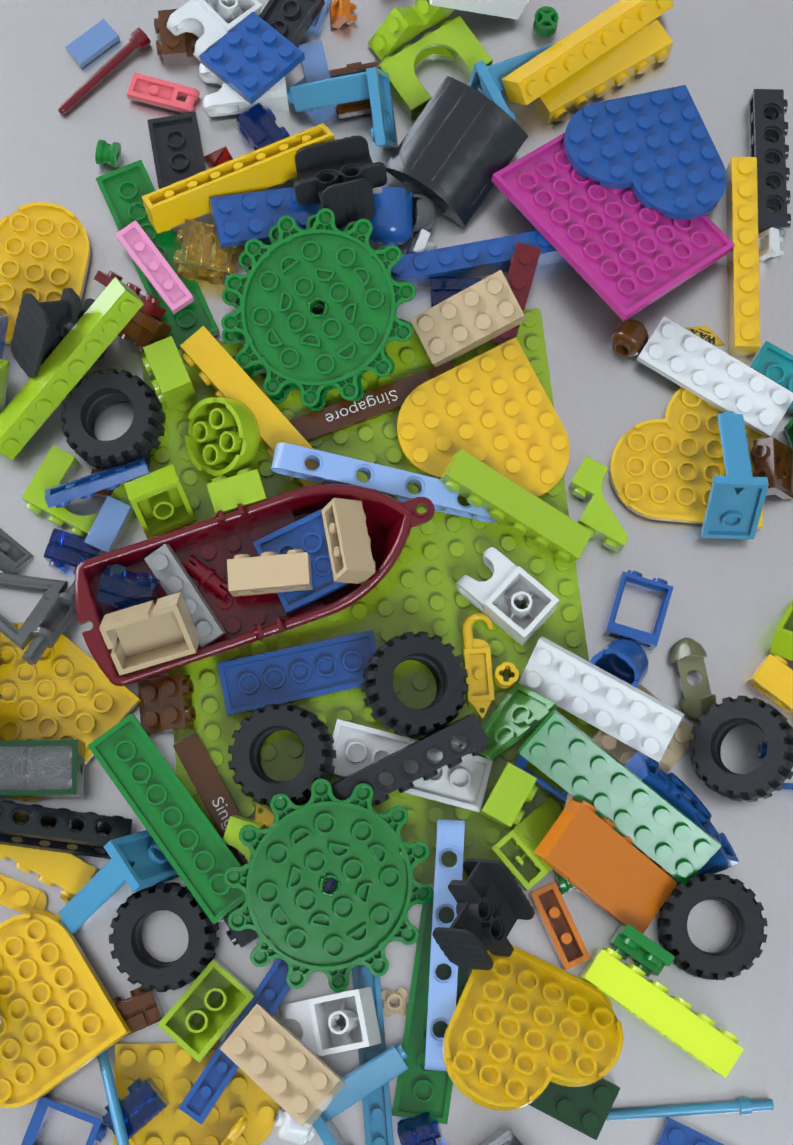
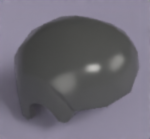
M424 194L413 195V233H417L421 229H430L436 216L433 202Z

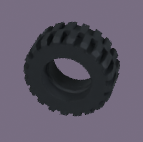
M115 368L107 369L106 373L98 370L92 373L93 377L88 378L85 376L80 380L82 384L78 388L74 386L70 391L72 396L64 401L63 406L66 408V412H61V421L66 424L61 428L63 435L67 437L66 442L70 448L91 466L97 469L102 468L103 470L126 464L129 461L144 456L146 460L153 456L150 453L153 448L158 449L161 444L158 438L159 436H164L165 428L161 423L166 421L165 413L162 411V403H160L152 389L137 375L133 376L126 370H121L119 373ZM113 402H130L133 405L134 416L129 429L122 436L114 440H98L95 437L94 424L99 412Z
M411 631L405 632L400 636L397 635L380 646L367 661L369 663L368 666L364 668L362 676L365 678V682L361 684L362 692H366L365 706L371 707L373 712L370 715L374 720L379 719L382 722L381 727L386 730H395L394 734L403 736L406 734L409 737H419L433 733L453 721L459 715L458 710L464 707L466 700L463 696L468 693L469 688L468 684H464V679L468 677L467 669H461L460 663L464 661L460 655L455 657L452 653L455 648L450 643L446 645L441 643L442 638L437 635L429 637L428 632L423 631L417 634ZM407 660L418 661L428 667L434 675L437 692L434 701L428 707L413 709L402 703L393 689L392 677L395 668L400 663Z
M739 695L737 699L731 697L723 698V703H713L710 705V711L707 714L702 712L697 718L701 721L699 726H693L691 733L694 735V740L689 741V749L693 751V755L690 756L691 764L696 766L697 770L695 773L699 779L703 780L709 789L717 792L719 795L740 802H756L759 798L767 799L772 796V792L775 790L780 791L784 788V781L787 778L791 779L793 776L791 771L793 767V727L787 722L788 719L781 712L761 699L755 697L752 699ZM743 724H750L758 727L767 738L768 748L766 757L756 770L748 774L733 773L725 767L721 759L723 739L733 728Z
M272 703L265 705L263 709L257 708L253 710L251 717H244L241 720L240 725L242 727L240 730H234L232 738L235 741L233 746L229 745L228 753L232 754V760L228 761L229 769L234 770L235 775L232 778L235 784L241 785V791L246 796L252 797L254 802L267 805L268 807H270L272 797L278 793L287 795L295 805L306 804L311 797L312 783L317 779L327 780L329 775L334 773L335 766H332L333 758H336V750H333L332 744L334 739L327 732L328 727L314 713L287 703ZM280 730H288L297 734L303 741L305 762L301 771L293 779L283 782L275 781L269 778L262 769L260 762L261 749L265 740L271 734Z
M699 874L689 878V882L686 885L681 882L677 883V886L660 908V918H657V926H660L659 941L663 943L666 951L675 956L673 964L679 969L686 971L689 975L708 980L734 978L741 975V971L750 969L754 965L752 961L755 958H759L763 950L760 947L762 943H766L767 935L764 934V926H768L767 918L762 916L761 911L764 908L761 902L755 900L756 894L751 889L744 887L742 881L732 879L729 875ZM705 900H715L725 904L735 919L736 930L733 941L726 949L716 953L705 952L692 943L687 930V921L691 910L698 903Z
M163 882L133 893L127 898L125 903L119 906L116 911L118 915L112 919L110 925L111 928H114L113 933L109 935V944L114 945V950L110 953L112 959L117 958L120 963L117 969L121 974L126 972L129 975L127 980L133 985L139 983L141 984V989L147 991L151 989H156L157 992H166L171 989L174 991L191 983L214 959L216 955L214 950L219 944V938L216 937V931L219 930L218 922L216 924L211 922L187 886H180V883ZM167 910L173 912L181 918L187 928V949L179 959L173 962L164 963L154 959L143 945L141 935L143 923L149 915L156 911Z

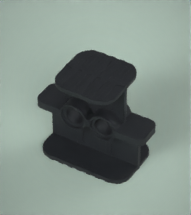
M363 136L345 137L306 146L297 151L295 163L298 181L295 182L294 189L299 204L304 205L321 201L323 208H328L335 214L337 229L345 228L348 223L353 221L357 222L360 219L370 221L373 218L375 205L372 189L384 186L387 183V173L384 163L372 162L367 140Z
M64 288L59 301L38 302L31 293L23 295L11 340V352L28 377L33 378L38 375L40 366L95 302L94 299H86L82 309H80V297L72 288ZM107 348L97 360H101L105 357Z
M466 859L463 863V868L469 876L468 879L452 880L448 885L449 891L457 902V916L450 928L437 927L434 929L432 936L444 952V955L456 966L473 970H491L494 963L487 951L496 956L510 957L514 948L507 939V936L517 919L530 920L535 912L505 864L496 860Z

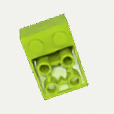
M551 796L489 849L500 862L509 868L514 879L524 891H528L552 870L551 867L533 854L563 811Z

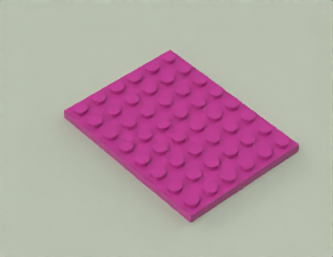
M565 133L494 173L491 179L498 189L623 321L730 253L735 246L706 215L689 220L670 219L664 217L665 213L657 211L652 207L650 210L646 208L635 197L630 188L611 189L600 186V182L588 176L585 179L576 172L566 157L563 144Z

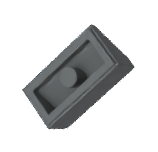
M0 528V570L3 573L18 575L31 561L33 555Z

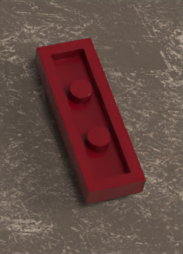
M98 270L94 280L107 287L115 277L121 282L123 277L111 270L108 274ZM128 282L127 286L144 303L140 309L162 319L167 310L158 305L160 300L150 294L142 295L140 293L141 288Z

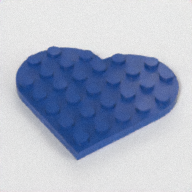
M686 85L589 104L578 110L567 125L563 140L564 151L569 163L576 172L585 179L588 176L600 182L602 187L611 189L630 188L640 203L649 210L652 207L657 211L665 213L664 217L676 220H689L704 216L717 206L724 194L727 184L724 164Z

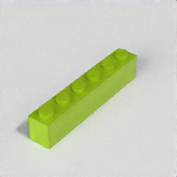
M460 449L453 455L439 480L445 484L444 486L448 491L461 494L467 498L469 504L488 511L491 518L507 523L511 526L512 531L519 535H526L533 540V544L537 547L553 552L555 558L561 562L571 563L579 559L593 533L463 449Z

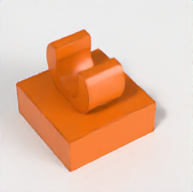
M334 0L329 5L330 27L339 29L344 23L352 25L357 20L356 16L351 15L357 9V6L350 3V0Z

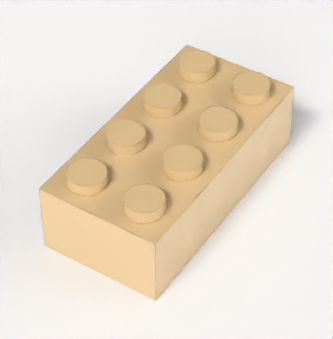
M499 270L416 315L410 321L432 364L438 367L527 321V318L502 270Z
M259 1004L255 1005L219 1048L291 1117L306 1128H310L346 1084L338 1074L266 1008Z

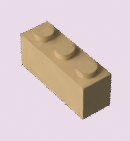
M333 498L321 512L334 582L363 584L375 573V561L372 557L371 540L367 532L366 515L363 511L362 501Z
M301 549L289 550L287 554L277 555L276 552H263L259 557L239 554L235 555L234 559H227L228 589L233 597L313 590L311 558L308 552H304Z

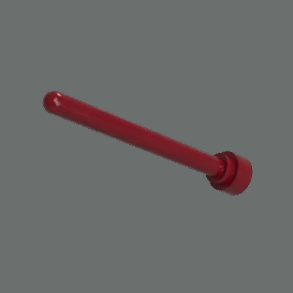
M137 27L130 34L129 43L58 107V112L62 115L66 114L135 50H144L151 43L146 33Z

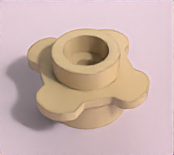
M400 987L398 990L393 991L384 989L381 992L382 999L384 1000L383 1014L390 1017L392 1014L397 1013L401 1015L407 1014L408 1005H406V997L408 992L405 988ZM394 999L398 1001L396 1005L392 1003Z

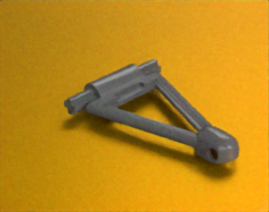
M0 573V585L46 591L20 629H17L0 614V632L21 650H24L33 638V641L22 655V659L26 660L30 665H36L45 650L55 645L76 614L75 580L65 593L68 581Z

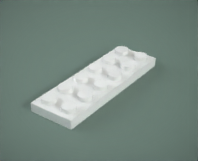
M665 316L637 358V361L722 412L732 411L735 414H743L744 424L766 438L771 437L793 401V393Z
M543 636L539 638L518 683L657 762L662 760L685 715Z
M337 719L333 733L334 743L332 744L333 750H336V758H333L332 766H335L333 774L346 777L418 740ZM432 747L427 751V756L432 761H439L443 757V753L440 748ZM467 754L461 757L462 763L450 769L445 765L437 769L438 775L426 781L421 777L413 781L414 787L402 793L480 813L493 761L484 757ZM408 759L403 763V768L407 773H415L418 770V764L415 760ZM385 771L380 773L379 780L383 785L388 786L394 782V777L390 772Z

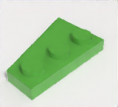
M516 683L484 724L483 729L490 743L485 745L487 750L480 754L493 761L542 723L554 709L557 711L559 709L558 706L552 701Z

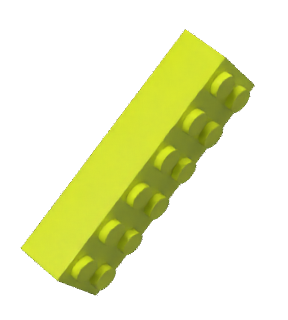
M596 948L590 956L591 959L586 962L580 971L579 977L595 986L611 1000L711 1071L722 1077H727L744 1050L737 1044L739 1042L737 1037L721 1028L716 1030L714 1028L716 1023L704 1014L692 1013L690 1011L692 1006L680 997L673 996L671 998L668 996L669 989L656 980L650 979L648 982L643 978L646 974L633 964L630 965L628 963L624 965L620 962L622 956L611 948Z

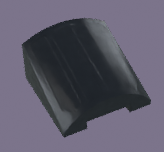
M446 76L386 163L385 168L386 172L401 183L407 181L444 208V214L464 228L494 186V183L491 181L493 174L508 166L528 138V135L509 114L488 97L467 84Z

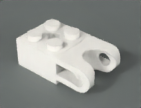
M190 0L170 15L166 27L176 36L185 32L198 36L199 39L196 42L193 55L200 61V55L250 13L254 12L259 16L263 5L258 0Z
M202 63L199 65V75L205 83L222 86L218 92L206 95L204 98L203 111L206 115L211 117L233 114L247 116L289 111L285 77L251 105Z
M489 547L483 553V561L492 572V577L487 581L478 582L470 576L464 575L456 582V588L468 601L523 646L557 609L559 599L520 566L517 567L494 547ZM516 605H525V609H519L516 607Z
M371 987L279 1006L281 1019H295L300 1023L303 1029L301 1041L318 1057L382 1043Z

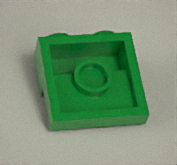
M629 924L620 925L609 942L614 947L613 950L621 955L623 960L626 961L627 958L637 963L636 967L645 972L647 977L650 974L659 976L664 966H670L675 958L674 955Z

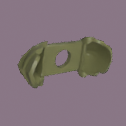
M685 637L671 647L670 662L677 663L685 698L679 701L682 713L685 714L684 716L688 720L700 722L697 718L702 712L707 714L710 711L709 706L716 703V695L711 694L704 662V658L707 657L706 651L701 644ZM688 672H699L702 677L701 683L697 686L689 684L687 681Z

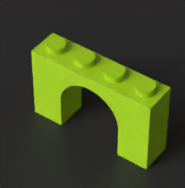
M460 16L453 20H447L439 29L434 32H427L419 41L404 46L399 53L386 57L379 64L380 70L389 74L391 95L410 121L415 120L432 98L415 74L417 66L422 61L436 56L448 58L459 67L468 81L470 80L475 63L483 60L486 66L493 63L492 58Z
M52 445L21 498L27 504L25 508L37 515L41 512L48 515L50 522L59 527L65 524L71 528V533L84 539L88 535L100 510L91 515L80 516L69 512L65 506L56 508V506L48 507L45 500V490L68 483L80 464L75 456ZM121 483L118 488L114 489L110 497L132 507L124 483ZM133 507L112 548L113 551L117 549L136 517Z

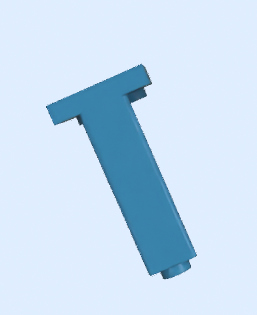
M555 43L486 66L484 60L475 63L468 86L488 97L516 121L513 111L508 109L500 91L505 90L501 79Z
M373 67L367 68L366 72L289 86L290 89L287 90L288 101L290 104H294L296 112L370 99L374 126L371 128L372 141L376 143V146L387 150L397 149L398 141L388 73Z
M726 411L717 415L726 476L713 477L701 534L702 538L754 539L769 486L768 478L753 477L743 414Z
M147 830L110 840L104 846L111 860L58 912L62 918L61 923L72 934L126 882L131 890L136 892L180 877Z
M400 1042L390 1045L341 1077L346 1082L345 1086L313 1123V1127L324 1145H346L332 1118L409 1069L404 1060L408 1058V1054Z

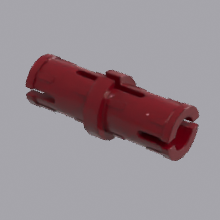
M193 554L188 557L189 562L187 560L184 562L183 567L185 570L197 578L202 587L207 586L223 601L228 597L226 596L227 594H231L228 589V583L216 574V570L213 568L209 569Z

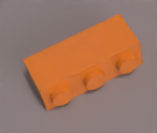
M556 882L549 883L528 893L562 969L568 970L591 959Z

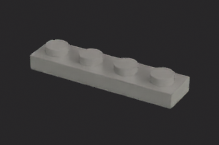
M164 544L145 558L146 563L167 595L178 592L182 593L200 637L199 645L201 648L208 646L226 633L169 544Z

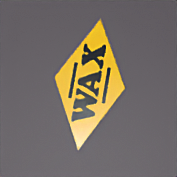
M707 325L685 328L714 346L725 345Z

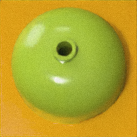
M229 397L205 398L192 408L188 415L190 419L188 435H184L187 453L196 468L213 476L232 475L245 469L255 458L260 443L259 426L252 411L242 402Z

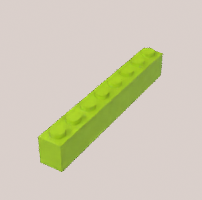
M116 277L40 366L38 375L28 380L0 414V453L11 460L15 458L143 306L144 303L137 294Z

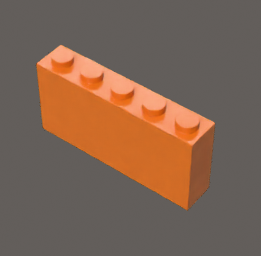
M570 800L533 854L620 925L629 924L643 934L677 885V882L670 877L668 871L659 864L653 863L652 859L640 849L635 848L632 844V838L629 836L624 837L614 830L616 825L606 817L602 819L595 814L597 809L585 800L581 803Z

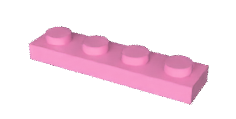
M136 220L115 234L118 241L173 314L195 301L192 294Z

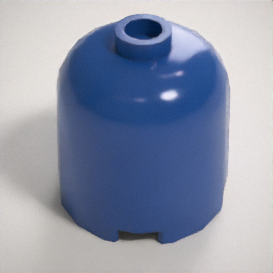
M382 187V193L373 194L375 214L370 219L373 231L369 240L379 246L395 245L398 247V245L409 241L413 233V192L406 194V188Z
M620 639L609 643L592 657L590 663L638 688L648 672L649 660L646 652L639 644L632 640Z

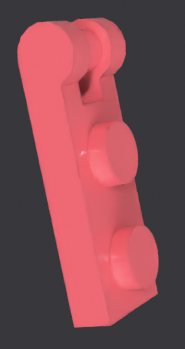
M138 73L133 74L127 91L128 99L177 111L181 114L194 112V103L198 101L200 92L195 88ZM179 96L185 97V102L179 101Z

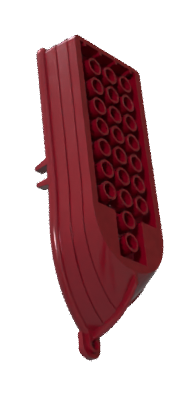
M344 484L314 485L285 492L248 506L240 503L237 504V510L223 514L222 510H219L213 518L84 560L77 566L75 571V606L79 625L92 622L93 627L89 631H84L82 635L92 657L108 680L115 686H126L330 616L356 603L383 580L399 558L411 528L425 524L433 518L435 512L433 502L426 497H416L401 503L386 494L364 487ZM333 498L362 501L363 511L366 515L367 532L371 540L372 557L375 561V573L363 584L351 583L287 614L277 593L236 597L227 594L226 596L228 597L223 601L207 586L202 587L199 584L200 581L187 571L226 633L204 648L198 645L197 652L194 654L119 675L110 655L112 649L108 650L99 627L106 614L152 600L156 605L159 598L168 596L146 563L145 558L164 544H169L182 565L186 560L189 562L188 557L193 554L209 569H215L216 574L228 583L227 559H234V556L239 554L259 557L253 542L324 508ZM419 507H423L426 509V512L421 514L416 510Z

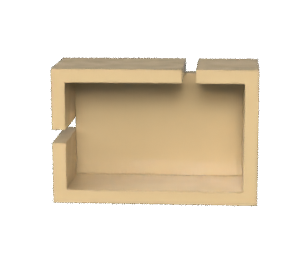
M181 592L159 598L156 605L152 600L106 614L99 627L108 650L112 649L110 655L119 675L194 654L197 652L200 641Z

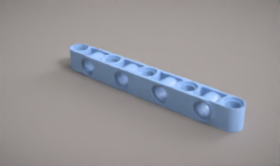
M289 443L276 444L271 470L275 473L319 484H344L364 487L386 494L401 503L416 497H426L433 502L435 511L482 522H497V520L489 516L488 511L481 507L477 508L469 503L468 506L460 505L458 496L462 495L448 491L444 486L445 484L440 482L438 478ZM305 461H314L317 469L309 470L305 466ZM356 473H365L368 477V482H360L356 477ZM407 484L415 485L418 489V494H411L407 489Z
M437 819L425 1070L447 1071L442 1051L444 1036L435 1035L433 1025L438 1021H444L449 1024L456 1008L458 966L448 960L432 934L437 927L450 928L457 916V902L449 891L448 885L452 880H462L465 820ZM446 852L454 853L457 857L455 866H444L441 861L442 855ZM449 907L453 910L454 919L450 923L440 921L438 914L441 908ZM443 963L451 967L450 977L444 980L439 979L435 972L437 966Z

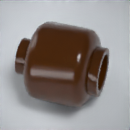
M630 319L622 321L611 337L614 351L622 357L637 356L648 342V331L640 321Z

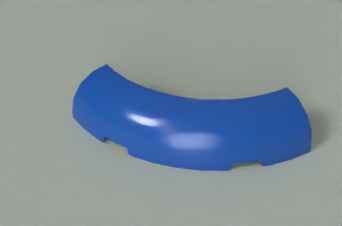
M639 752L626 763L625 766L701 826L722 845L698 871L699 874L718 873L739 863L725 834H719L710 822L711 813L681 779L672 772L666 774L658 768L659 763Z

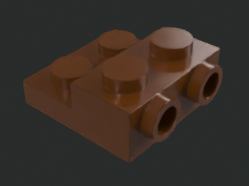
M177 9L158 11V18H154L156 34L160 33V40H156L158 56L162 55L164 65L199 61L193 55L196 42L199 39L198 36L190 32L176 36L166 27L170 15Z
M774 437L753 440L754 446L751 450V459L754 463L753 477L768 478L769 486L766 496L777 495L783 500L793 499L792 449Z
M175 674L157 677L155 680L137 682L139 699H141L139 702L140 721L148 735L194 728V721L196 719V711L192 705L194 685L189 675Z

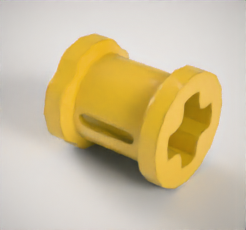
M504 662L496 668L493 676L494 682L501 689L512 688L518 680L519 671L513 663ZM504 670H508L509 675L513 676L509 678L508 682L503 681V676L499 675L503 674Z

